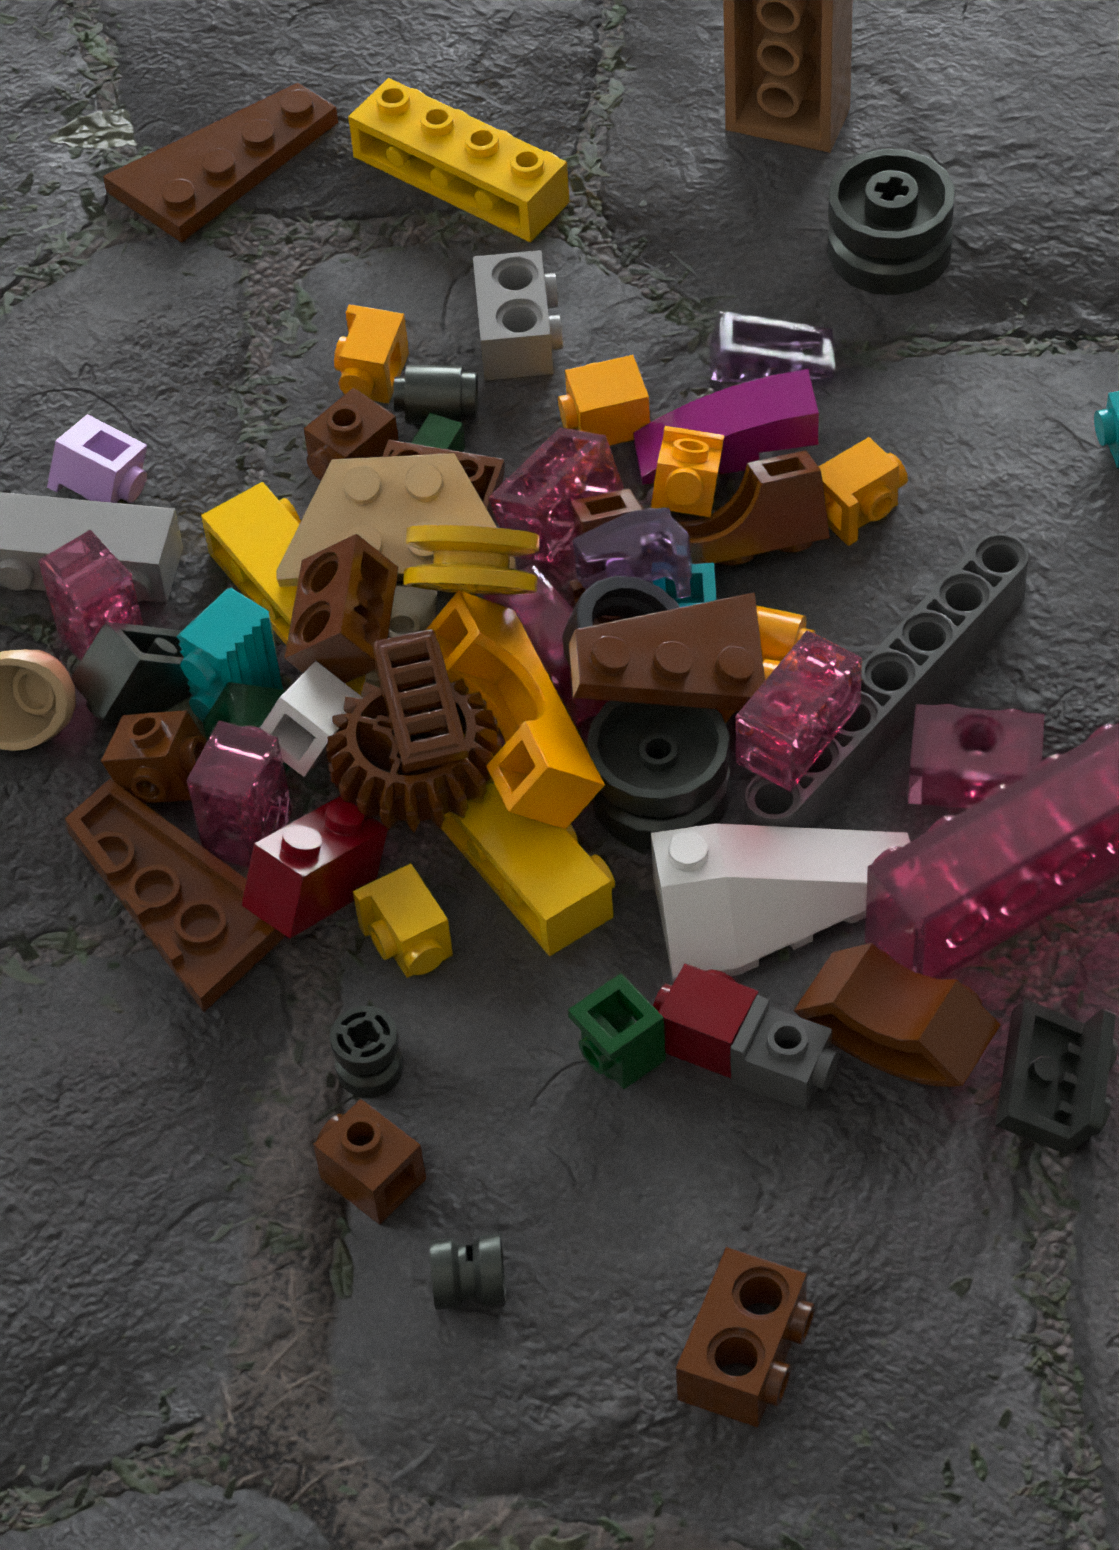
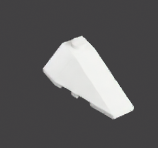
M709 824L651 833L653 880L673 984L684 963L705 971L713 969L724 972L729 976H737L758 967L760 958L788 945L795 950L813 942V934L841 921L855 923L920 893L921 885L908 833L736 824Z

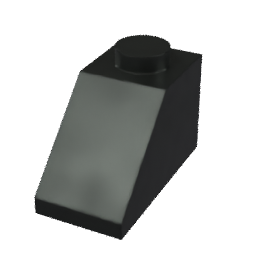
M105 621L71 677L76 689L87 700L86 707L103 721L117 723L123 715L166 712L192 696L189 692L191 687L187 684L189 679L185 676L180 665L184 657L180 653L182 648L178 645L180 640L176 636L182 631Z

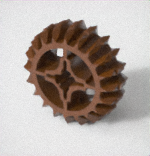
M463 678L450 683L468 751V758L404 773L381 687L364 682L361 691L362 699L345 697L343 710L346 714L332 716V722L339 730L337 733L327 737L326 753L328 762H331L328 765L332 783H335V787L340 789L341 798L345 802L356 805L358 811L365 815L364 820L380 815L381 822L388 831L399 820L407 821V825L415 833L420 821L431 819L441 829L445 820L444 814L448 812L465 818L466 811L468 810L467 801L483 803L484 795L487 792L486 785L494 784L486 766L502 748L501 739L497 737L499 734L497 719L493 716L492 710H487V705L482 698L481 692L469 694V688L465 685ZM433 682L400 689L398 693L431 686ZM440 706L404 714V716L409 717L413 715L439 710ZM446 728L412 735L410 740L414 742L445 735L447 731ZM368 760L378 762V768Z

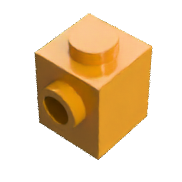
M634 355L590 363L585 366L565 370L567 394L558 396L559 412L565 431L575 429L582 452L632 441L633 433L650 423L649 396Z

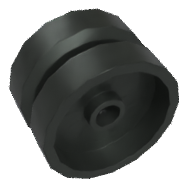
M881 149L863 153L843 164L830 181L828 198V258L835 273L850 286L872 294L901 295L918 291L939 279L949 265L951 258L955 187L948 172L927 156L910 150Z
M609 701L602 707L591 722L587 751L605 786L591 801L597 820L614 838L638 849L652 850L651 833L718 824L727 812L730 795V769L728 766L730 744L723 716L717 709Z

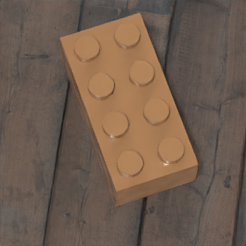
M723 0L726 130L831 153L850 110L853 0Z

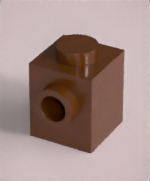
M352 388L303 428L308 453L307 464L320 481L332 459L382 457L388 440L399 441L396 416L355 388Z
M362 1099L354 1104L344 1115L337 1114L323 1126L317 1141L313 1144L320 1179L379 1225L426 1180L421 1145Z

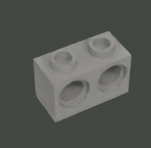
M542 250L473 257L484 380L554 374L552 350L563 349L560 314L548 315V308L558 307L555 273L544 274Z

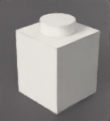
M315 661L278 699L254 738L305 777L326 754L327 737L337 733L339 730L332 722V716L346 714L343 710L345 697L361 699L362 697Z

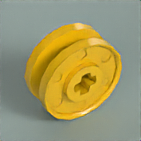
M418 525L407 527L406 544L420 550L434 552L433 564L417 565L404 569L403 585L457 593L460 590L468 594L479 595L536 593L537 577L525 571L511 569L509 564L510 557L539 552L540 536L526 531L481 526Z

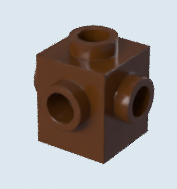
M184 710L123 715L101 762L115 783L143 803L189 801L194 799L201 781L209 769L214 754L210 749L208 741L202 736L188 711Z

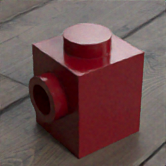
M684 963L674 984L669 985L665 983L659 990L653 1007L664 1017L666 1054L731 1079L730 1049L756 996H759V991L737 983L724 972L713 969L705 971Z

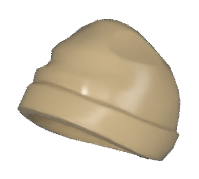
M24 649L0 652V749L11 751L26 750L47 742L70 723L76 707L75 686L68 671L57 658L42 650Z

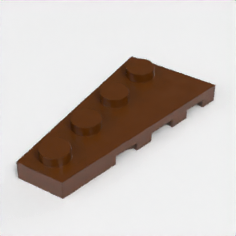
M297 82L104 175L106 192L182 243L338 123L336 106Z

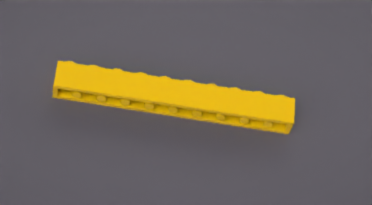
M261 482L202 514L201 517L210 556L245 597L269 611L272 629L287 645L297 586L280 587L277 582L276 570L301 520L289 500L286 498L278 500L269 488ZM366 674L345 684L361 696ZM495 783L486 785L487 792L484 795L483 803L467 801L468 810L466 811L465 818L451 812L444 814L445 820L441 829L549 957L613 918L612 889L615 888V880L612 872L597 854L589 856L578 844L577 835L571 824L566 829L508 812Z

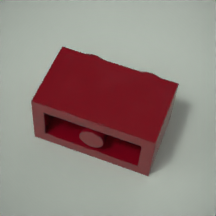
M340 796L254 843L241 906L291 939L355 901L353 891L377 879L388 832L387 828L374 818L364 820L365 815L358 811V807L352 803L345 802Z

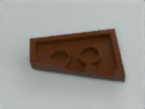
M755 592L575 629L569 642L573 698L761 712L767 700Z

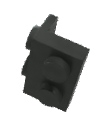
M1024 999L1012 1009L995 1126L1067 1155L1091 1136L1098 1135L1106 1125L1111 1110V1102L1106 1097L1109 1071L1113 1067L1118 1053V1042L1113 1039L1116 1013L1102 1008L1083 1023L1027 999Z

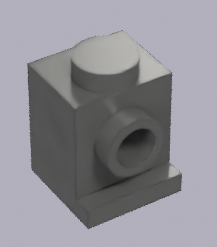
M757 995L730 1049L731 1084L806 1111L816 1089H828L838 1066L840 1053L832 1050V1029L769 1007V999Z

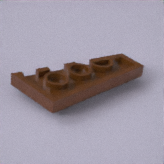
M109 779L65 818L69 835L203 1012L211 1007L285 937L284 934L241 906L246 878L113 780Z

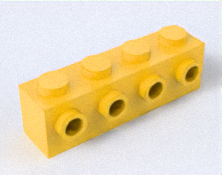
M390 78L383 82L348 116L353 156L530 243L570 202L566 161L558 158L551 152L543 151L513 137L507 131L498 130L469 116L462 110L454 109L426 96L417 89L409 88Z

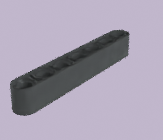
M1004 533L987 535L965 554L750 781L745 790V825L815 828L1021 606L1025 599L1028 549L1020 539Z

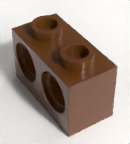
M354 534L301 561L284 659L303 673L317 661L344 683L376 670L373 644L388 638L399 567L358 534Z
M726 1247L676 1366L677 1400L758 1428L767 1404L778 1407L785 1394L790 1378L791 1365L784 1363L792 1342L803 1345L813 1321L815 1304L806 1301L807 1273ZM756 1303H766L775 1307L776 1310L766 1315H756L747 1311L746 1308ZM732 1363H742L753 1369L743 1376H730L721 1371L724 1366Z

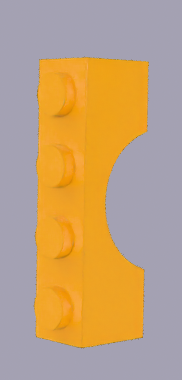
M458 590L427 629H432L436 632L449 682L452 683L463 678L465 685L469 688V694L481 692L482 698L486 702L487 710H492L493 716L497 719L498 728L506 744L486 767L508 812L566 829L605 784L515 610Z

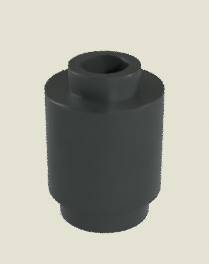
M406 365L405 377L394 378V412H405L406 424H423L429 413L463 423V419H477V372H463V366Z

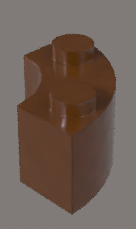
M873 943L832 952L794 1009V1012L800 1018L831 1028L832 1044L858 1060L908 1081L940 1087L963 1086L1001 1026L982 1006L981 998L971 988L961 984L957 979H936L916 973L896 962L887 952L879 949Z

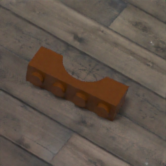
M806 450L747 463L743 480L730 501L721 509L711 514V517H704L698 520L678 522L660 518L645 509L636 499L630 488L570 501L581 568L585 576L624 565L629 566L632 577L640 579L652 577V566L718 562L724 565H739L752 560L755 554L773 550L798 552L809 548L814 541L830 538L821 470Z

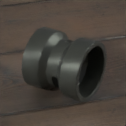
M359 1006L348 1009L336 1019L331 1027L330 1042L335 1057L336 1073L341 1086L348 1093L357 1097L374 1098L385 1095L397 1085L402 1077L403 1069L402 1057L398 1047V1033L394 1020L386 1011L374 1006Z
M500 1234L478 1236L473 1244L470 1245L457 1244L452 1238L430 1240V1265L435 1310L457 1309L463 1301L477 1299L484 1306L506 1304L504 1262Z

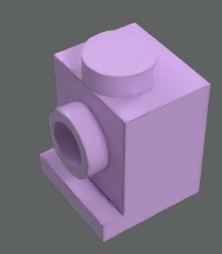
M87 414L55 441L47 488L58 492L65 486L90 501L117 503L120 499L132 503L138 498L146 483L147 472L142 469L147 445Z

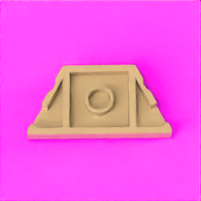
M455 453L332 459L276 570L277 582L280 587L297 586L301 561L354 534H358L399 567L397 581H404V569L417 565L433 564L434 552L420 550L406 544L407 527L418 525L497 527ZM510 557L509 568L517 570L515 558Z

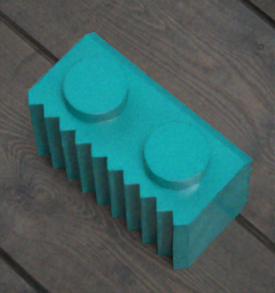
M227 588L176 636L180 640L178 645L182 648L180 653L184 657L180 665L185 676L189 679L187 684L191 687L189 692L193 695L189 700V705L193 713L204 724L210 727L218 725L234 736L243 735L242 728L251 727V720L259 719V712L267 711V704L276 703L275 696L284 694L269 611L233 588Z

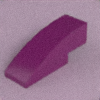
M808 369L767 376L728 387L687 403L633 433V440L642 485L651 484L655 481L665 426L724 435L718 474L745 471L747 463L759 460V453L818 445L819 412Z

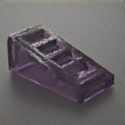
M719 312L710 340V380L749 382L767 376L808 369L810 379L832 378L835 371L832 329L736 313ZM802 348H812V356L803 355ZM779 349H788V352H782Z

